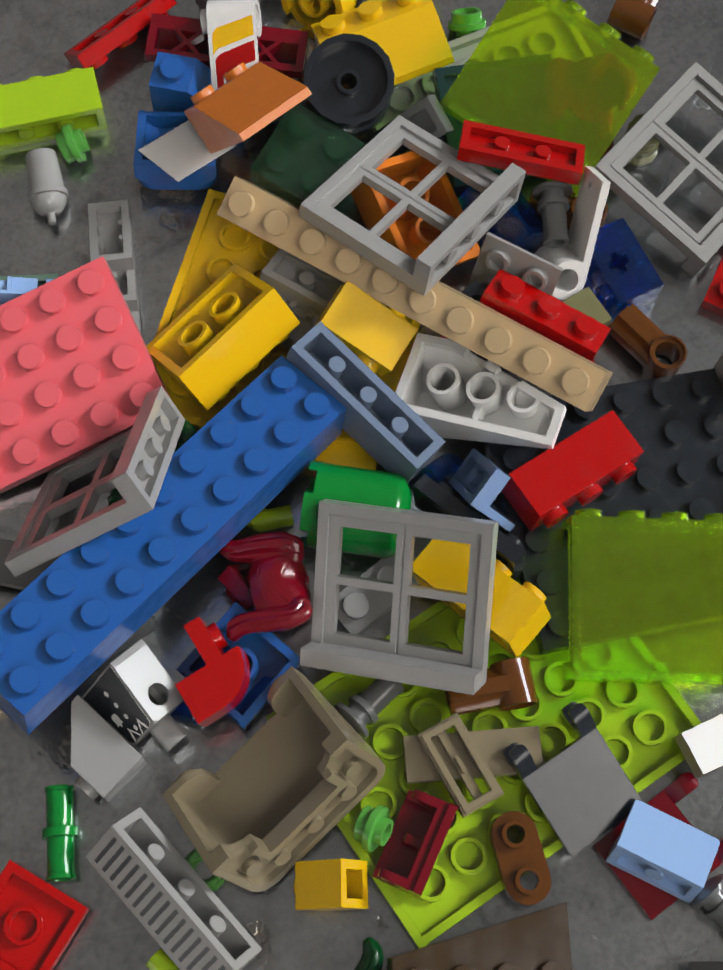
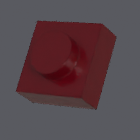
M249 563L230 565L218 577L226 587V594L234 603L236 602L241 607H245L246 610L253 608L247 578Z

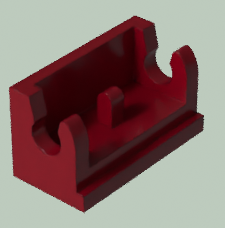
M414 789V791L409 790L372 877L419 898L424 891L458 806L417 789Z

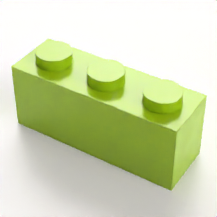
M93 67L84 69L73 68L65 73L45 77L33 76L25 81L5 85L0 84V151L55 140V134L61 132L62 126L70 124L74 130L80 128L83 134L108 129Z

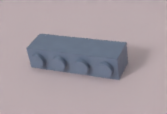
M321 321L290 348L286 359L347 407L342 429L387 472L399 474L409 483L433 459L446 442Z

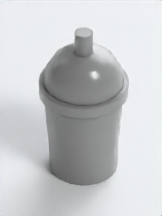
M38 148L29 151L25 155L29 189L27 199L29 205L32 206L37 214L47 217L49 225H55V216L64 210L69 198L68 190L64 186L57 152L50 148Z

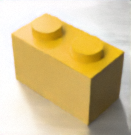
M348 280L337 289L315 323L316 325L321 321L375 374L378 373L381 376L392 371L418 328Z

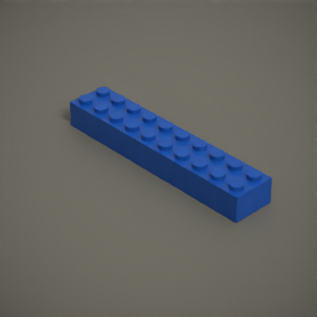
M281 355L173 453L153 510L63 553L0 610V710L29 735L342 433L347 407Z

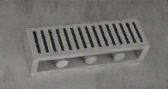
M141 807L113 824L85 856L180 970H242L262 950Z

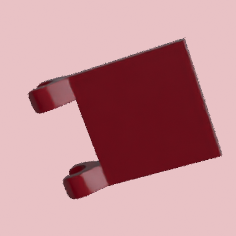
M685 772L646 804L691 825L675 804L698 787V780L691 772ZM626 819L593 845L604 861H606L611 846L620 835ZM723 837L719 839L720 845L709 874L723 863ZM606 862L650 920L656 918L679 899Z

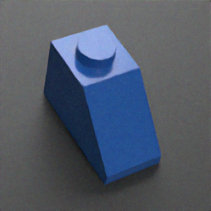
M158 51L149 82L153 111L184 112L194 104L190 97L209 84L212 86L211 69L197 58Z

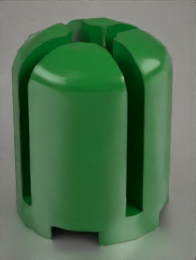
M311 461L309 469L317 470L316 478H310V485L304 491L299 530L308 531L307 537L301 536L300 539L304 542V547L316 548L318 507L321 500L331 499L410 510L412 499L410 486L404 477L396 473ZM343 527L342 552L386 559L395 555L397 534Z

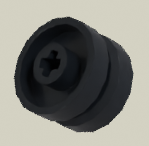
M343 33L324 40L312 51L305 65L304 85L309 88L312 94L303 101L308 116L319 129L335 137L355 138L369 133L382 122L393 95L395 73L389 56L378 43L362 35ZM342 84H349L350 89H345Z

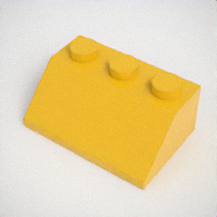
M368 0L357 8L341 14L329 15L322 21L311 25L317 46L324 40L343 33L362 35L378 43L390 58L395 73L394 86L434 71L435 68H442L455 63L432 0ZM342 84L345 89H350L349 84Z
M234 263L147 345V349L151 357L172 379L208 411L215 403L222 401L227 396L229 390L246 374L255 370L259 362L276 345L283 343L300 322L272 286Z

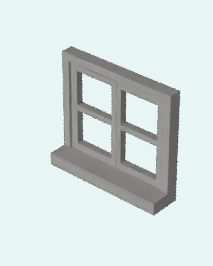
M697 62L680 77L594 167L611 182L610 189L688 258L681 268L692 278L723 245V206L696 233L663 203L692 172L723 197V174L705 159L723 140V128L698 153L666 125L694 94L700 97L723 118V85ZM653 137L687 166L657 198L623 169Z
M398 115L300 204L299 216L425 296L518 201L526 171L512 163L499 176L483 165L456 160L458 150ZM402 145L437 165L411 191L376 170ZM446 172L482 193L456 219L421 198ZM362 182L397 203L370 230H367L334 209ZM407 210L442 231L416 260L380 238Z
M162 386L146 394L131 430L49 471L4 562L15 577L154 509L185 423L184 417ZM119 458L114 472L109 474L114 461ZM97 469L90 485L62 498L70 482ZM116 488L123 497V499L93 513L101 495ZM81 506L73 524L44 538L53 519Z
M331 499L319 501L311 642L301 648L300 666L474 695L486 683L499 521ZM343 527L397 534L393 582L340 574ZM415 537L471 544L467 593L412 585ZM340 585L393 593L390 640L337 631ZM411 596L466 604L463 651L408 643Z

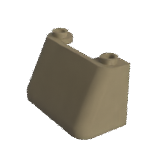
M292 666L283 675L275 679L268 692L267 701L276 713L215 774L202 768L186 770L162 794L211 874L251 892L265 891L279 882L295 866V862H299L379 783L385 773V765L374 750L304 674Z

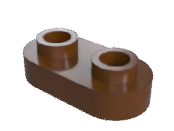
M518 811L506 812L499 816L492 824L490 843L506 895L516 904L531 906L541 902L548 895L551 888V875L533 820L526 814ZM516 826L522 831L523 838L520 843H512L508 840L506 832L509 827ZM523 872H530L535 876L536 885L532 890L522 887L520 877Z

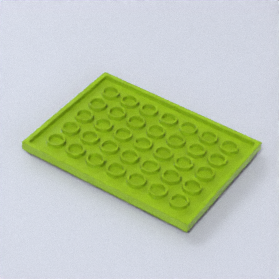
M519 577L515 580L520 583ZM439 601L409 621L408 643L463 651L465 619ZM390 634L383 639L390 640ZM637 636L540 655L536 638H534L519 657L529 658L538 703L530 707L511 711H499L498 708L459 715L468 731L539 726L544 762L578 738V735L564 719L561 710L570 702L582 703L589 710L596 728L637 793L685 760L674 737L702 724ZM492 639L489 640L487 668H490V665L495 662L516 658ZM334 671L314 684V686L333 707L337 703L348 706V699L353 694L359 695L376 678ZM402 683L404 691L396 696L377 715L378 721L373 726L366 725L369 736L365 739V742L384 763L385 773L379 783L336 826L357 858L367 861L369 876L416 947L420 948L426 946L504 890L490 843V829L499 816L510 811H518L529 816L536 825L546 859L560 850L563 845L519 776L495 777L504 792L503 796L491 801L462 818L457 809L424 891L419 898L372 877L385 845H379L373 852L362 848V843L354 840L355 824L365 806L376 807L382 805L387 807L390 812L389 819H392L393 823H395L409 790L414 791V789H417L455 805L442 782L406 784L402 740L403 736L418 735L450 717L445 690ZM274 711L266 716V720L268 721L276 712ZM453 727L446 730L447 733L455 732ZM482 778L474 779L482 795L489 792ZM455 780L467 803L473 801L463 781ZM511 826L507 829L506 835L508 840L512 843H520L523 838L522 831L516 826Z

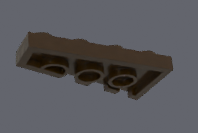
M567 902L387 958V970H572Z

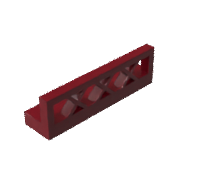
M152 13L145 50L146 61L155 62L157 52L159 51L197 58L210 68L208 34L203 33L200 19ZM262 26L261 37H257L259 62L290 78L303 79L304 67L308 61L309 54L308 31Z

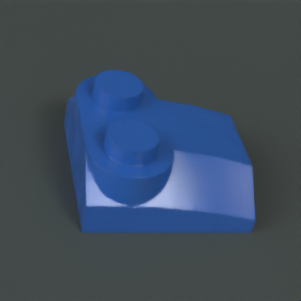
M138 111L133 167L135 178L144 187L155 190H202L216 182L217 158L178 182L138 151L188 121L184 112Z
M235 602L216 624L229 644L222 649L224 653L238 645L245 651L249 661L250 682L247 692L242 701L227 713L238 725L245 729L268 703L267 695L275 679L283 675L291 666L297 670L300 666V657L271 632L249 633L236 642L230 641L226 636L227 623L230 619L247 612ZM195 647L176 670L186 678L206 664Z

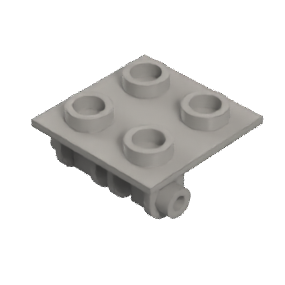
M488 232L467 287L476 279L487 288L501 268L552 296L563 268Z

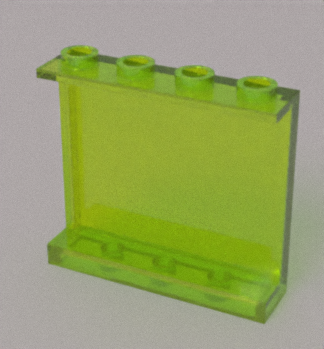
M507 0L440 105L445 112L461 123L465 119L586 145L584 171L585 166L595 168L657 75L660 67L653 63L655 58L647 50L637 45L632 49L620 41L621 34L616 29L603 22L598 26L585 17L587 11L573 0H566V2L562 0ZM580 183L579 185L571 184L573 188L571 196L578 194Z
M599 509L575 510V515H571L561 522V529H568L569 661L562 663L563 681L723 685V513L704 515V520L688 519V513L666 512L661 514V518H645V512L639 510L618 512V517L602 516V511Z

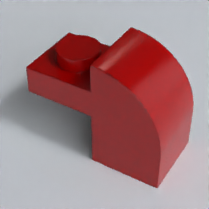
M198 616L183 627L206 665L176 683L175 686L196 722L203 727H207L229 713L242 701L250 682V665L245 651L238 645L224 653L222 649L229 644L217 624L213 622L207 625Z

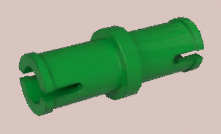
M59 784L44 788V793L46 794V828L42 829V840L47 842V882H67L77 879V874L75 873V839L79 837V827L74 826L73 785Z

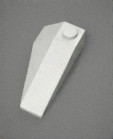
M417 333L395 392L441 438L553 449L567 410L563 404L525 381H518L503 372L500 366L490 360H483L462 345L450 339Z

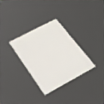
M188 120L138 151L179 182L237 145L211 154Z

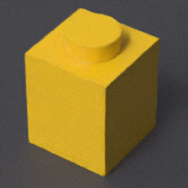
M340 858L295 862V879L293 884L295 910L337 911L368 909L367 861Z

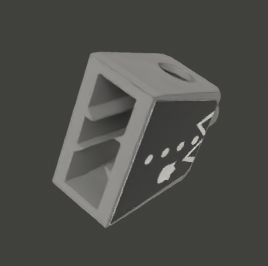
M142 639L112 661L82 696V699L132 746H135L150 733L167 753L187 735L170 715L183 702V698L177 690L175 682Z

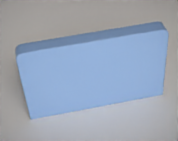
M636 800L630 809L620 835L611 846L605 862L690 904L705 886L720 841L640 800Z

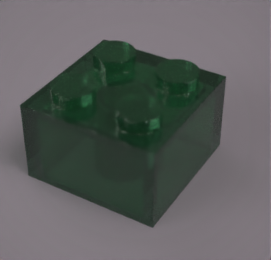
M297 104L285 113L251 166V182L300 207L304 200L359 152L365 143L304 106Z

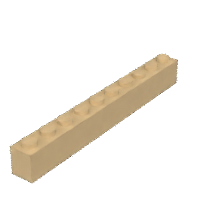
M234 176L217 215L344 283L348 280L381 303L585 412L593 411L613 374L609 370L440 281L425 296L421 295L299 216L300 207L253 182Z

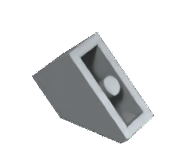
M77 695L71 701V767L80 775L74 783L93 801L101 795L110 803L147 762L143 756Z

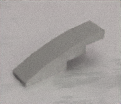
M128 199L89 203L90 260L93 261L101 256L107 260L141 333L137 276Z

